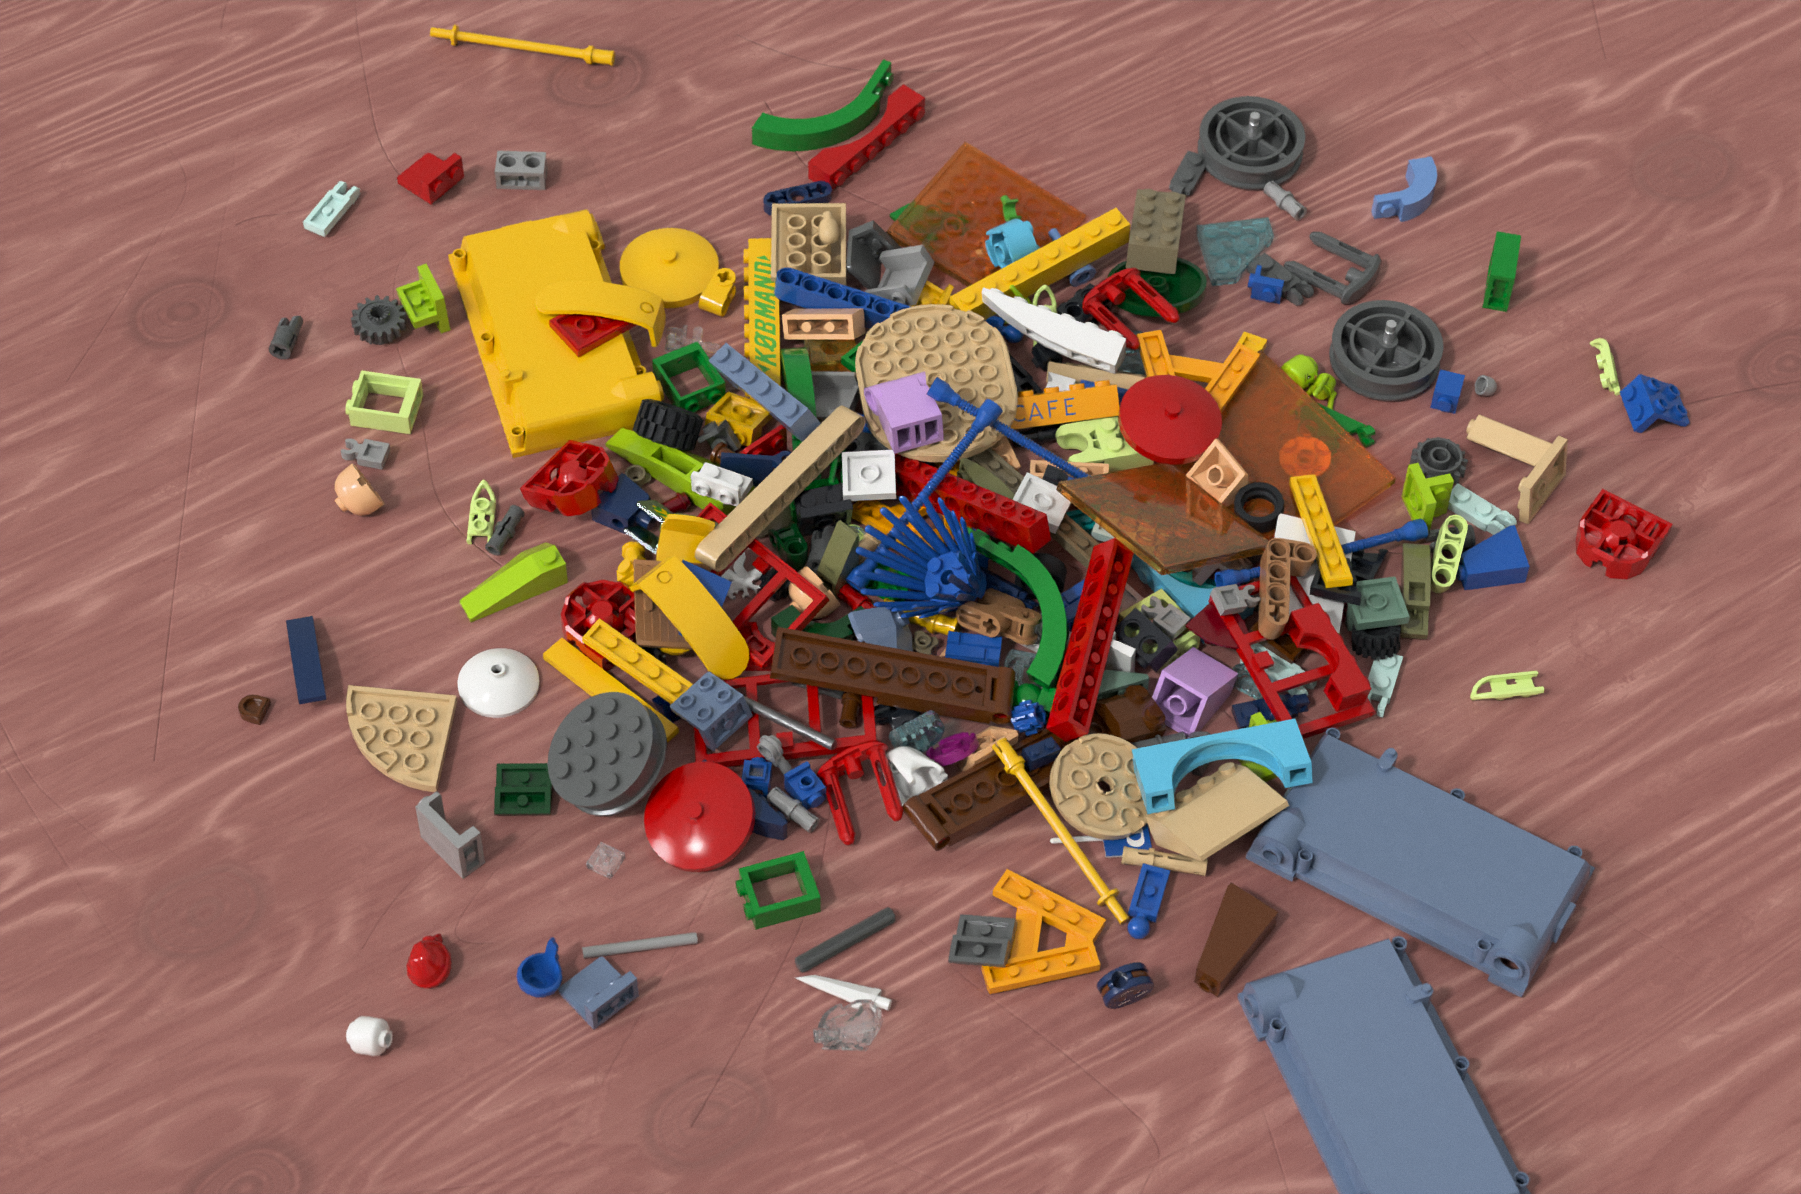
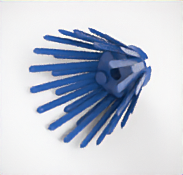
M922 492L919 493L920 499L927 508L928 516L946 545L905 496H900L899 501L911 514L907 517L908 521L930 546L886 507H882L880 513L898 528L892 529V536L908 548L871 525H867L865 531L905 557L884 547L880 549L881 555L862 547L856 548L857 554L912 576L908 577L878 568L875 569V573L861 569L854 570L855 575L858 577L922 591L915 592L884 588H864L860 590L864 595L925 600L875 602L873 604L876 607H886L894 612L918 610L903 613L900 616L903 618L920 616V619L949 611L957 612V609L964 603L975 601L977 597L982 599L987 585L986 575L979 566L973 533L971 532L969 536L964 518H960L959 524L955 512L947 509L944 501L938 497L939 506L957 542L956 545L930 500Z

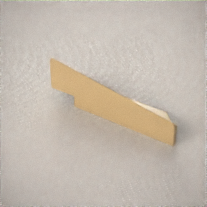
M1049 361L1046 381L1048 382V372L1076 379L1075 384L1080 383L1081 379L1091 382L1110 380V384H1116L1119 388L1129 389L1138 381L1147 378V375L1118 370L1113 374L1093 366Z

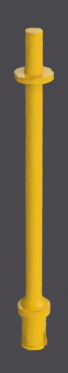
M455 24L452 30L435 27L430 29L431 37L450 39L452 46H456L458 41L581 58L586 61V64L590 65L599 63L613 66L615 61V51L595 49V46L591 45L585 49L462 32L459 31V26Z
M1007 738L997 741L998 746L994 744L992 749L1005 765L1004 770L1007 774L1017 777L1101 896L1097 901L1098 906L1107 905L1120 925L1127 922L1130 918L1116 899L1120 891L1117 888L1110 890L1025 771L1024 758L1017 755Z

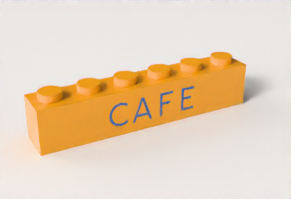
M1110 380L1095 381V386L1085 387L1084 383L1069 385V390L1059 391V386L1043 388L1044 393L1034 394L1033 390L1019 391L1017 412L1011 429L1118 416L1120 407L1117 385L1110 384Z

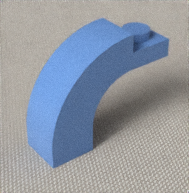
M1432 156L1408 161L1405 176L1409 184L1408 188L1398 192L1374 195L1371 211L1374 219L1398 215L1400 222H1404L1419 216L1429 207L1433 199L1437 180V169Z

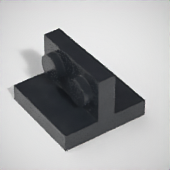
M843 483L803 490L793 500L797 526L803 537L812 535L816 530L823 533L824 528L829 525L835 528L839 520L850 526L853 506L851 499L843 500Z

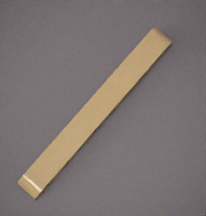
M843 405L836 408L700 542L695 551L696 560L717 572L725 569L859 436L865 426V417Z

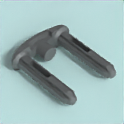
M1313 231L1310 233L1309 238L1314 245L1365 268V270L1362 272L1351 267L1345 277V280L1350 282L1347 286L1296 261H1286L1283 266L1301 280H1305L1309 284L1340 298L1342 304L1348 305L1361 298L1372 287L1380 272L1382 260L1379 254L1369 255L1325 233Z

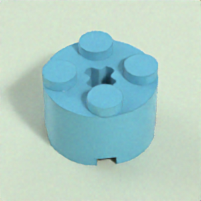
M1012 219L988 230L986 235H989V239L985 241L986 250L995 267L1000 266L1004 268L1040 249L1033 236V227L1027 220L1023 222L1020 219Z

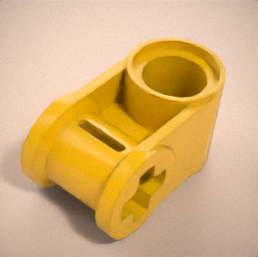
M721 268L714 273L708 286L700 296L699 309L721 317L726 314L731 301L736 295V287L734 286L736 275L733 270Z

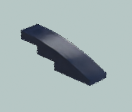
M313 616L286 620L299 705L327 700Z

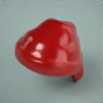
M441 934L425 936L422 941L414 944L406 965L407 975L413 984L420 988L431 989L438 987L445 982L451 971V955L442 944Z

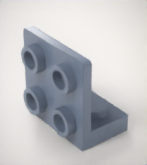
M711 672L705 673L670 705L674 713L699 730L706 746L712 751H715L753 716L744 695Z
M602 956L558 988V993L593 1029H596L639 996L637 978L630 971L621 976Z

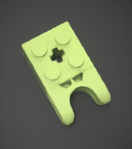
M1118 416L1064 424L1056 431L1055 437L1061 448L1082 451L1070 456L1067 462L1109 464L1108 477L1153 470L1154 461L1140 455L1124 439L1119 428Z

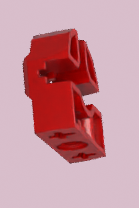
M569 440L520 488V491L531 507L553 512L557 508L563 516L568 517L581 515L596 508L601 503L598 490L612 492L616 488L619 477L603 447ZM556 469V477L551 480L552 471Z
M1602 489L1580 519L1575 540L1576 554L1590 568L1595 562L1602 561V565L1607 567L1605 576L1613 579L1628 580L1640 575L1644 571L1649 561L1670 533L1673 524ZM1627 515L1634 517L1636 521L1631 520ZM1626 539L1628 542L1626 545H1618L1619 540ZM1608 547L1611 548L1613 556L1602 551V549L1607 550Z
M599 580L590 583L584 582L565 598L561 611L562 631L568 643L571 645L576 643L581 653L608 672L615 664L611 661L609 662L608 659L582 641V637L587 633V629H590L600 618L636 644L634 592L621 581ZM629 595L630 600L622 605L625 602V597ZM577 596L579 598L582 597L583 603L587 606L586 609L576 602L575 598ZM613 611H616L619 614V616L616 617L613 614Z

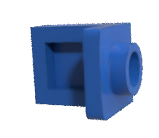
M1257 265L1255 274L1250 273L1248 288H1252L1251 299L1280 304L1284 280L1261 276L1262 266Z

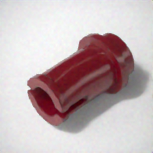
M677 492L675 497L661 503L673 513H678L682 510L685 512L691 506L684 492L681 494Z

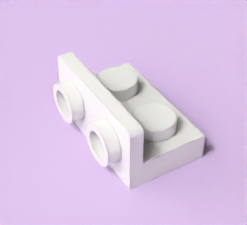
M705 462L699 473L696 471L692 472L691 486L692 491L701 496H708L724 504L737 507L752 488L753 478Z

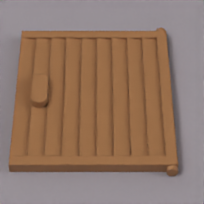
M634 559V583L662 561ZM692 563L711 572L710 567L705 564ZM641 589L634 591L636 644L639 647L693 650L686 639L679 635L678 629L650 597Z

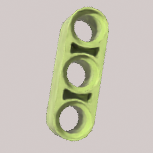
M1460 515L1449 516L1439 530L1431 561V591L1435 593L1447 591L1456 578L1468 530L1467 521ZM1448 525L1456 526L1459 534H1452L1448 530ZM1447 549L1451 551L1453 558H1445L1442 555V550ZM1435 574L1444 575L1447 583H1439L1436 580Z

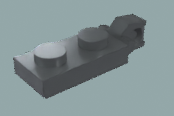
M1187 151L1170 181L1169 190H1172L1171 192L1187 196L1193 194L1206 171V163L1200 154Z

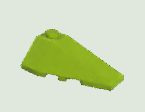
M546 542L518 554L460 600V604L470 622H474L567 584L566 563L555 545Z

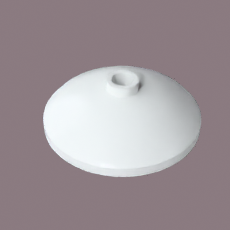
M506 648L489 649L478 653L465 663L458 676V691L462 702L476 714L490 718L508 717L523 711L535 699L540 684L538 670L532 660L521 652Z

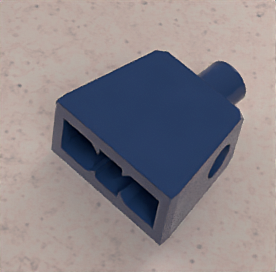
M621 473L618 476L616 488L612 492L603 491L599 495L601 503L591 510L592 520L625 534L623 531L635 530L639 525L647 530H651L656 524L657 517L652 515L649 509L637 502L651 500L650 496L628 476Z

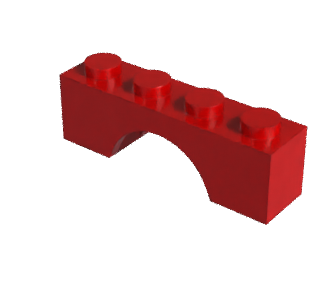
M1319 603L1291 611L1285 629L1296 647L1310 649L1319 653L1327 660L1331 667L1332 675L1324 688V693L1335 711L1340 712L1364 704L1372 689L1370 682L1362 674L1355 657L1346 648L1342 636L1333 627L1328 613L1324 612Z

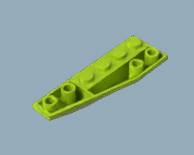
M621 428L605 443L607 448L633 465L642 466L646 473H649L653 478L676 493L679 492L681 494L684 492L689 501L702 510L710 502L727 516L736 508V506L724 504L719 500L708 496H701L692 491L691 474L693 471L699 473L705 462L720 467V464H713L709 459L685 450L668 447L645 439L634 431ZM752 486L747 496L756 488L755 486Z

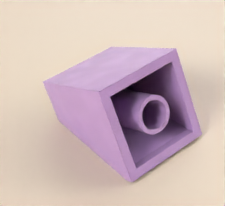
M1194 647L1162 670L1152 698L1165 714V725L1178 733L1183 731L1186 738L1190 733L1200 731L1230 696L1238 673Z

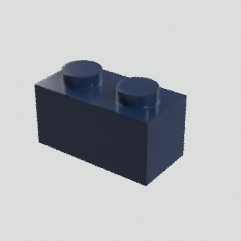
M1049 737L1024 748L1021 756L1025 760L1024 765L1030 772L1055 761L1061 748L1052 737Z

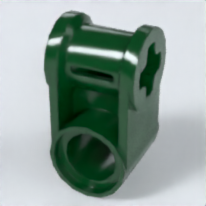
M794 521L789 522V525L786 527L768 530L769 539L774 550L785 563L797 572L807 566V542Z

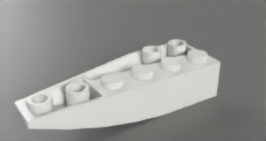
M983 287L982 301L996 314L1024 335L1057 353L1113 374L1117 372L1126 357V338L1116 331L1110 330L1107 332L1101 330L1096 324L1091 322H1085L1084 324L1076 321L1071 315L1064 313L1061 315L1056 314L1046 306L1028 304L1021 297L1012 298L1006 296L1002 291L995 288L989 290Z

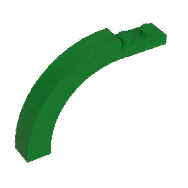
M883 59L861 93L848 105L833 113L814 118L791 119L762 112L752 127V145L778 151H810L839 144L857 135L870 125L880 113V100L886 86L889 87L894 77V74L891 73L892 62Z
M807 348L780 349L781 372L784 376L786 391L805 405L817 418ZM791 434L792 451H794L802 442ZM821 473L813 481L821 480Z
M967 527L969 536L971 532L973 533L976 551L1017 575L1036 596L1042 613V636L1039 649L1027 670V675L1030 681L1040 687H1046L1047 689L1056 688L1069 643V623L1065 606L1055 581L1043 564L1019 544L1012 552V549L1002 542L996 544L989 540L990 537L982 530L976 529L974 531Z

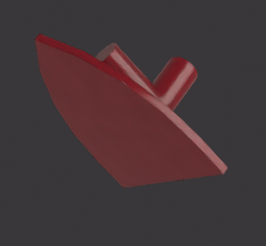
M1212 601L1185 625L1195 635L1204 639V642L1208 645L1215 644L1220 647L1239 649ZM1238 613L1232 614L1243 634L1249 633Z

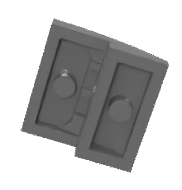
M960 914L957 933L952 937L948 962L1005 967L1015 938L1016 919Z

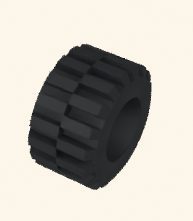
M644 399L641 402L633 431L637 435L653 442L690 451L695 449L704 420L698 414L653 399Z

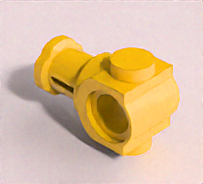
M631 541L622 546L624 560L618 566L617 581H621L629 587L634 584V559L646 560L644 558L645 548L640 543Z

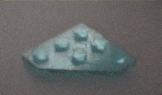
M1268 217L1197 225L1196 233L1211 285L1218 286L1237 283L1242 273L1248 268V265L1260 257V253L1265 247L1268 248L1273 242L1274 234Z

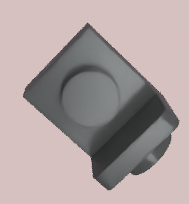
M726 419L718 424L715 421L708 423L702 428L703 433L697 438L699 443L707 440L712 450L720 442L727 444V448L732 451H736L742 446Z

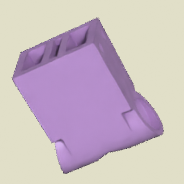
M925 371L864 388L866 402L871 411L876 416H879V421L894 454L944 440L942 413L936 401L926 395L929 387L926 385Z

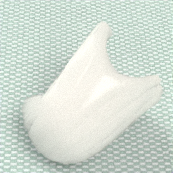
M899 746L886 754L902 806L911 797L917 796L948 779V775L944 772L943 767L915 748Z

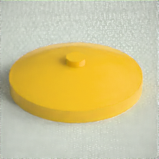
M679 228L656 229L638 236L625 248L620 259L622 284L639 288L661 297L664 308H679L699 301L703 290L708 286L714 273L719 270L718 256L713 246L702 236Z

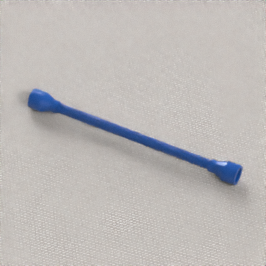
M936 377L926 395L936 401L958 406V408L964 409V412L967 411V413L976 418L979 408L962 399L961 395L957 394L947 382ZM996 420L990 425L999 433L1001 432L1007 438L1010 437L1011 440L1013 439V441H1016L1022 447L1024 446L1027 450L1030 449L1034 454L1036 453V455L1047 460L1050 464L1053 463L1054 466L1056 465L1065 473L1067 472L1070 476L1076 477L1082 483L1085 482L1086 485L1092 486V488L1104 490L1105 493L1108 492V494L1120 496L1124 500L1133 501L1134 495L1124 489L1100 483L1094 477L1091 478L1090 475L1088 476L1079 468L1077 469L1074 465L1071 466V463L1068 464L1067 461L1065 462V460L1056 454L1054 455L1051 451L1048 452L1047 449L1045 450V448H1042L1036 442L1034 443L1028 437L1025 438L1024 435L1022 436L1013 428L1011 429L1008 425L1005 426V423L1002 424L1001 421ZM1110 504L1113 508H1115L1123 514L1127 511L1125 510V508L1122 509V507L1119 508V506Z
M990 399L984 401L978 409L976 419L971 424L967 434H965L963 439L957 444V447L947 457V460L936 471L937 473L932 476L920 492L926 494L928 498L931 496L935 488L946 477L945 475L950 472L951 467H954L976 436L982 433L986 427L993 424L1002 414L1003 410L998 404ZM919 494L912 502L917 511L924 504ZM907 510L900 517V520L906 526L909 524L907 517L911 515ZM891 529L887 536L896 541V538L891 534ZM881 542V544L877 546V549H875L874 553L881 555L880 549L882 547L889 549L890 547ZM866 558L862 564L853 568L845 580L858 591L866 588L871 579L856 576L854 570L861 569L873 572L878 566V562Z
M1417 519L1407 522L1402 527L1394 529V531L1342 544L1341 547L1345 555L1394 541L1414 542L1426 539L1428 528L1423 519ZM1260 566L1248 570L1227 569L1216 572V587L1233 584L1240 586L1242 583L1250 581V579L1260 577Z

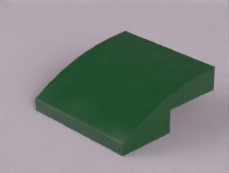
M548 763L497 764L494 815H551L552 783L549 778Z

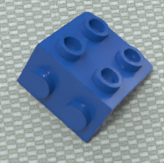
M1639 374L1620 391L1635 432L1642 433L1658 418L1683 427L1690 423L1687 410L1680 398V392L1673 384Z

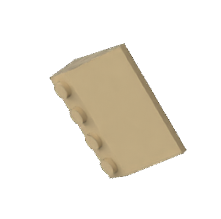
M846 203L772 204L771 281L776 282L777 272L782 268L788 267L846 286ZM826 211L833 213V219L837 221L839 226V238L833 244L822 242L819 236V224L823 220V213Z
M1229 762L1221 765L1214 774L1199 779L1197 784L1190 789L1178 792L1174 798L1175 809L1148 814L1145 818L1157 846L1203 861L1282 811L1289 804L1285 798L1249 768Z

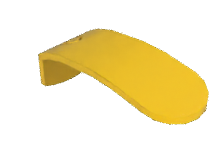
M559 281L545 286L535 297V306L543 314L594 315L627 321L642 326L649 331L652 347L658 346L663 335L666 321L663 299L639 288L598 281Z
M668 514L661 526L656 561H663L675 556L681 562L685 560L689 563L703 564L696 560L695 551L700 542L715 528V522L695 516ZM659 648L662 652L670 655H682L690 651L685 649Z
M675 556L660 562L629 587L632 592L641 589L650 597L686 639L709 672L721 680H726L741 675L746 669L749 661V648L745 639L718 602L696 576Z

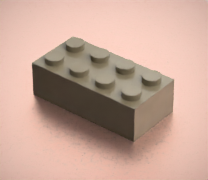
M1137 189L1126 268L1175 274L1185 194L1160 192L1152 189Z

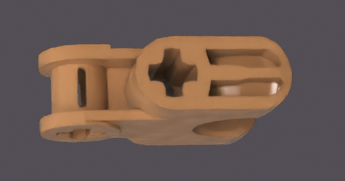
M995 589L985 590L982 599L978 597V603L968 601L961 605L956 612L957 621L962 627L992 638L1002 635L1022 645H1033L1037 642L1038 635L1035 633V628L1041 622V615L1032 609L1026 608L1024 603L1018 598Z

